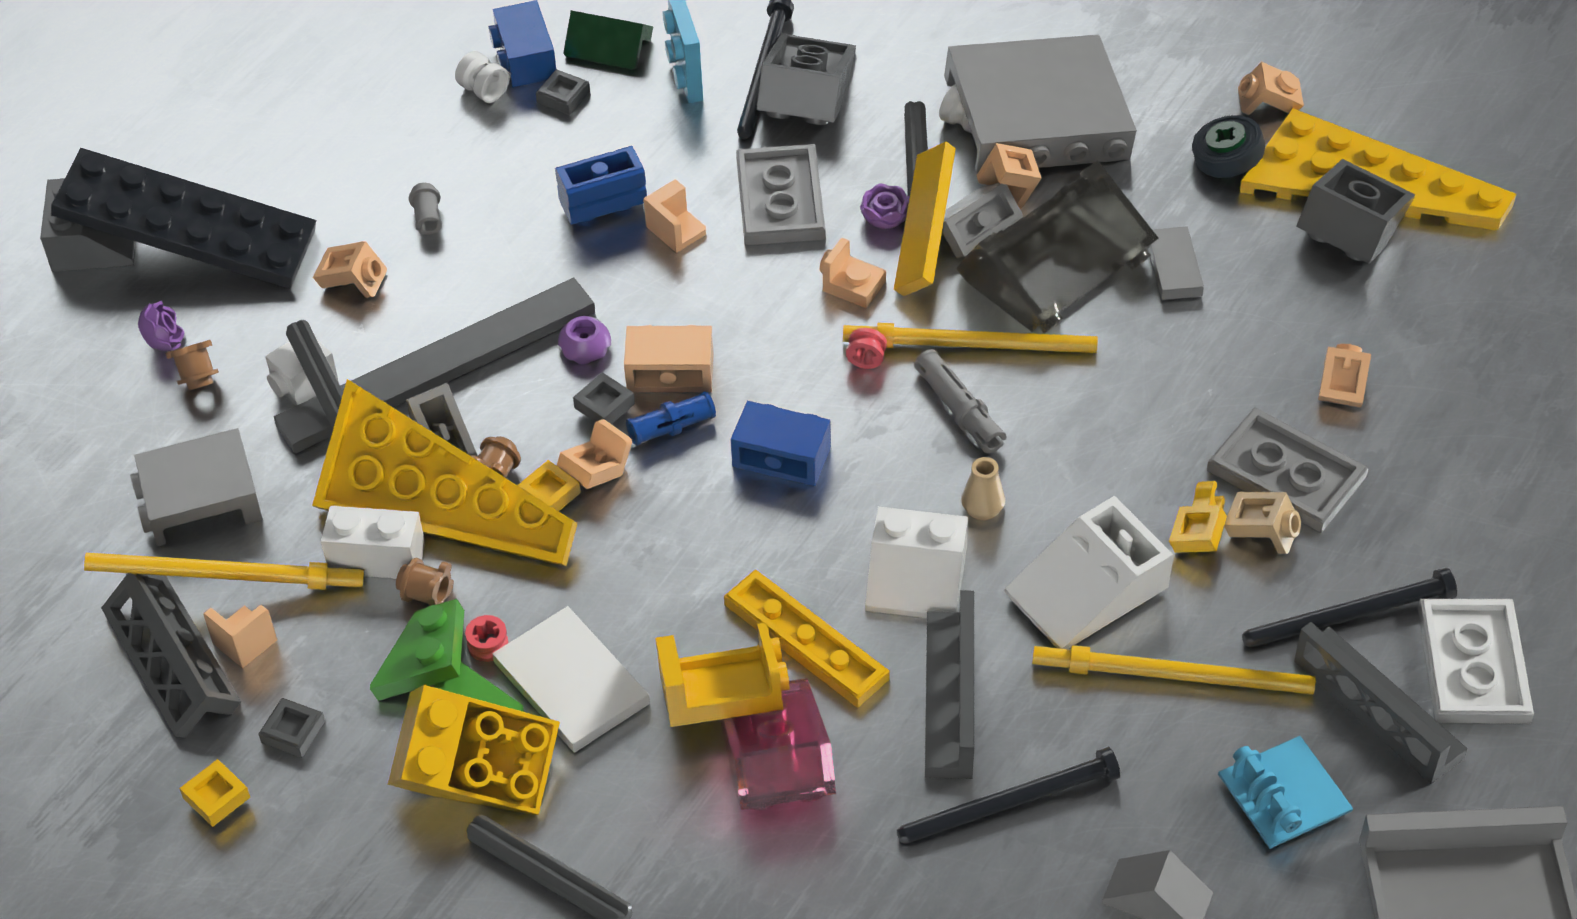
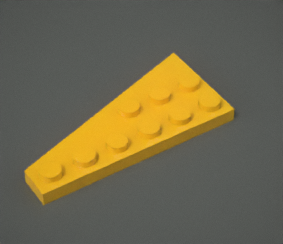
M1292 108L1266 145L1263 158L1246 173L1240 185V193L1254 195L1255 189L1277 192L1276 198L1291 200L1292 194L1308 197L1313 185L1340 160L1344 159L1415 194L1413 202L1405 213V217L1420 219L1421 214L1443 216L1450 224L1499 230L1512 209L1516 198V193Z
M346 380L312 506L329 511L330 506L419 512L422 530L425 534L567 566L577 522L352 381Z

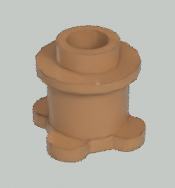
M211 339L165 353L167 359L174 357L181 379L177 381L178 385L186 383L188 390H193L213 383L211 375L219 373L218 368L213 369L206 348L212 346Z
M501 436L486 437L481 442L480 454L478 456L470 455L505 478L511 469L517 468L521 462L516 445L511 440Z
M414 558L409 564L402 565L396 578V589L400 590L401 600L410 602L414 599L427 603L429 606L444 603L451 594L454 580L451 579L450 573L451 563L443 561L439 568L436 569L424 565L423 560Z

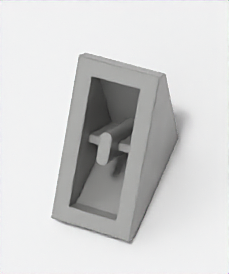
M444 383L406 400L409 417L468 455L478 456L448 383Z
M1171 850L1119 859L1104 894L1102 904L1143 919H1204L1213 891Z

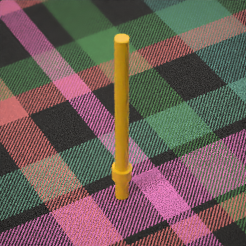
M877 322V326L843 325V342H849L851 333L858 328H872L884 335L887 340L886 348H893V344L1097 353L1098 346L1097 336L894 327V323Z
M89 552L85 553L84 571L308 584L307 589L326 590V586L363 588L364 570L329 568L328 563L309 562V566Z
M1075 645L1071 646V650L1034 646L1032 664L1069 668V673L1088 675L1089 670L1314 695L1316 677L1310 675L1090 652V647Z

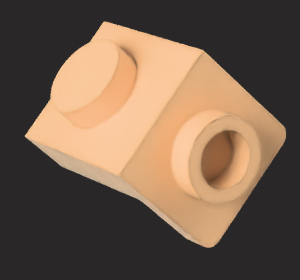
M1262 61L1250 74L1242 78L1238 86L1241 111L1247 115H1250L1262 102L1287 113H1290L1292 108L1300 110L1304 106L1299 78L1289 71H1281Z
M606 420L596 421L590 441L560 452L557 466L579 481L581 486L587 489L623 475L632 439Z

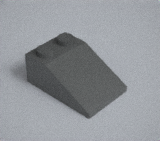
M781 33L762 63L757 110L767 111L768 116L779 119L789 118L790 115L804 117L806 122L815 125L828 124V121L835 122L840 112L856 52V45Z

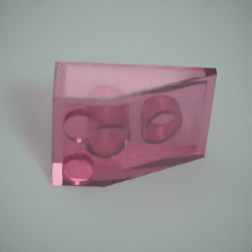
M807 678L789 681L790 690L782 691L783 710L720 719L733 784L741 810H766L775 804L798 800L801 802H813L821 799L823 796L836 794L831 742Z

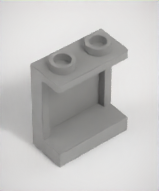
M239 428L134 455L138 472L130 474L136 499L144 498L145 501L144 506L137 507L144 533L153 531L157 546L166 544L165 528L237 509L242 510L245 524L263 520Z

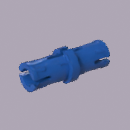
M702 392L700 395L674 404L671 401L661 403L658 410L627 419V432L632 439V443L636 444V446L667 433L675 436L680 434L684 427L709 418H715V405L708 392Z

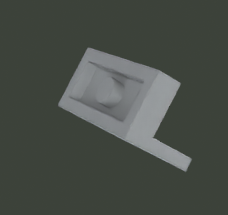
M995 183L978 188L946 209L942 233L955 257H965L1024 216L1008 186Z

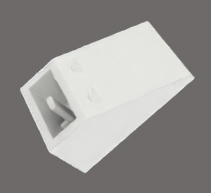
M1113 496L1079 516L1005 588L1004 593L1056 648L1069 649L1072 645H1076L1169 588L1173 554L1116 496Z

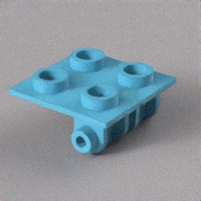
M1301 736L1262 753H1259L1257 750H1251L1249 746H1243L1233 754V758L1236 761L1234 765L1218 772L1221 780L1270 849L1353 811L1351 804Z

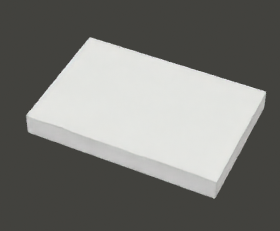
M1420 599L1418 613L1435 720L1438 723L1531 724L1534 711L1513 599Z
M569 606L492 653L494 663L542 717L560 722L557 734L573 753H576L650 704L649 693Z

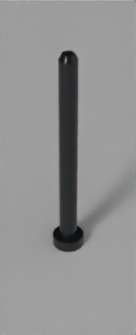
M769 0L766 11L770 19L737 128L738 136L741 139H747L753 133L759 112L757 110L762 63L781 35L784 22L792 18L794 4L791 0Z
M1449 568L1437 569L1433 571L1431 579L1247 629L1242 634V640L1245 646L1255 647L1298 635L1301 629L1310 622L1320 629L1417 602L1420 599H1428L1438 596L1440 599H1453L1457 596L1456 581Z
M1109 746L1096 750L1095 759L903 824L897 829V836L901 843L908 844L1102 776L1106 782L1119 779L1121 774L1117 758Z

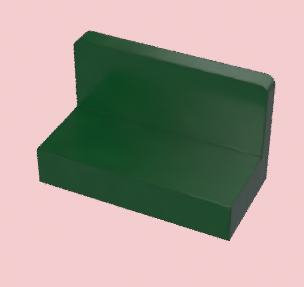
M571 10L563 54L566 57L635 70L638 67L642 41L651 42L654 27L642 23Z

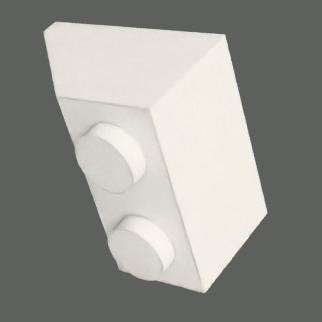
M878 506L871 544L865 611L927 618V611L957 612L967 551L968 517Z

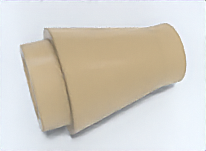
M988 457L978 458L972 463L971 473L961 496V503L971 517L977 520L994 518L1005 505V495L998 473V464L995 460Z

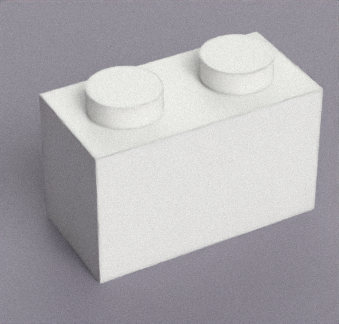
M330 506L321 538L325 561L328 563L329 568L364 570L365 577L392 579L397 578L402 565L409 564L414 558L422 560L426 545L419 512Z

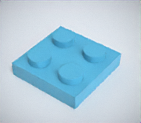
M668 0V10L662 11L666 34H670L671 38L670 40H665V51L668 62H675L676 66H673L677 89H684L688 103L703 101L700 41L686 0Z

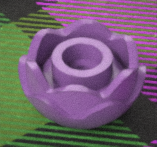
M882 183L876 184L863 195L860 210L865 220L872 226L880 229H891L905 221L910 197L906 196L905 191L899 186H888Z
M162 301L153 304L148 303L141 311L138 328L143 339L150 347L161 351H172L181 346V340L184 337V329L176 324L177 317L175 311L163 306Z
M580 316L564 325L558 337V345L567 359L584 365L605 356L607 348L611 346V336L607 327L598 319Z

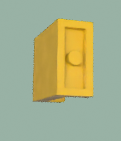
M766 623L757 624L759 641L757 646L683 658L678 657L674 635L655 638L660 678L670 727L783 710L782 691L790 690L786 662L782 660L779 638H770Z

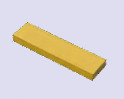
M946 141L918 154L916 158L893 289L902 296L932 285L934 282L956 149Z
M756 569L724 595V605L756 630L757 624L766 623L770 638L778 637L781 649L855 707L859 708L889 681L890 671Z

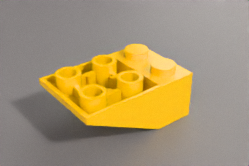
M423 685L409 694L387 785L439 798L539 815L560 722Z

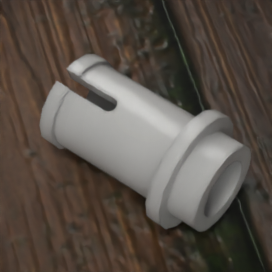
M427 182L418 183L413 186L409 193L408 201L414 208L416 230L423 235H432L442 228L438 209L441 195L434 185Z

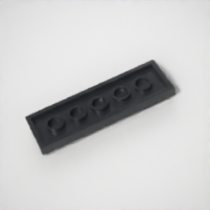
M81 147L51 204V216L289 289L293 285L312 240L317 220Z

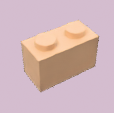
M627 326L624 355L626 388L632 392H712L714 355L712 326Z

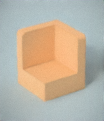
M996 143L976 175L979 184H1006L1020 210L1041 180V175L1031 149Z
M676 179L643 198L646 227L674 252L678 253L706 235V226L687 211L686 188Z
M244 605L227 620L212 608L203 613L212 643L242 669L277 641L269 610L263 605H259L253 611Z

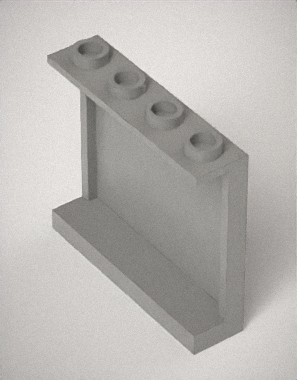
M1099 34L948 46L944 77L947 86L956 84L978 150L975 164L976 173L979 172L996 143L1031 149L1038 168L1130 160L1137 130Z
M1547 806L1366 814L1359 843L1374 919H1577V899L1562 843V836L1568 823L1564 807Z

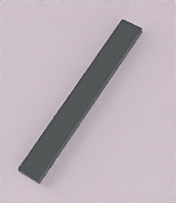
M573 277L351 381L394 408L411 397L447 383L560 330L567 322L576 317L589 316L596 313L595 303ZM345 384L340 385L342 391H344ZM317 397L273 416L276 427L294 454L328 439L332 435L333 428Z

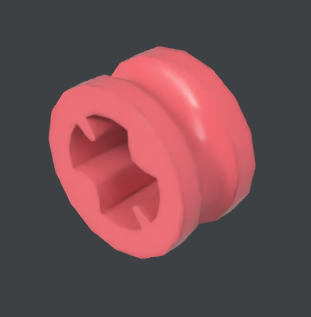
M858 328L849 337L846 357L849 362L857 367L864 369L876 368L883 362L887 340L877 330Z
M493 615L476 617L466 627L465 637L469 653L474 659L479 661H494L492 653L509 643L505 623ZM488 634H494L495 638H488L486 643L479 642V639H485Z

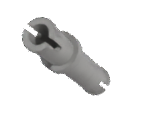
M929 349L921 353L916 359L918 362L914 363V368L925 378L930 387L955 415V423L962 430H967L985 453H992L1001 448L1004 444L1002 440L1007 438L1006 433L992 420L985 403L971 395L965 385L945 364L937 351Z

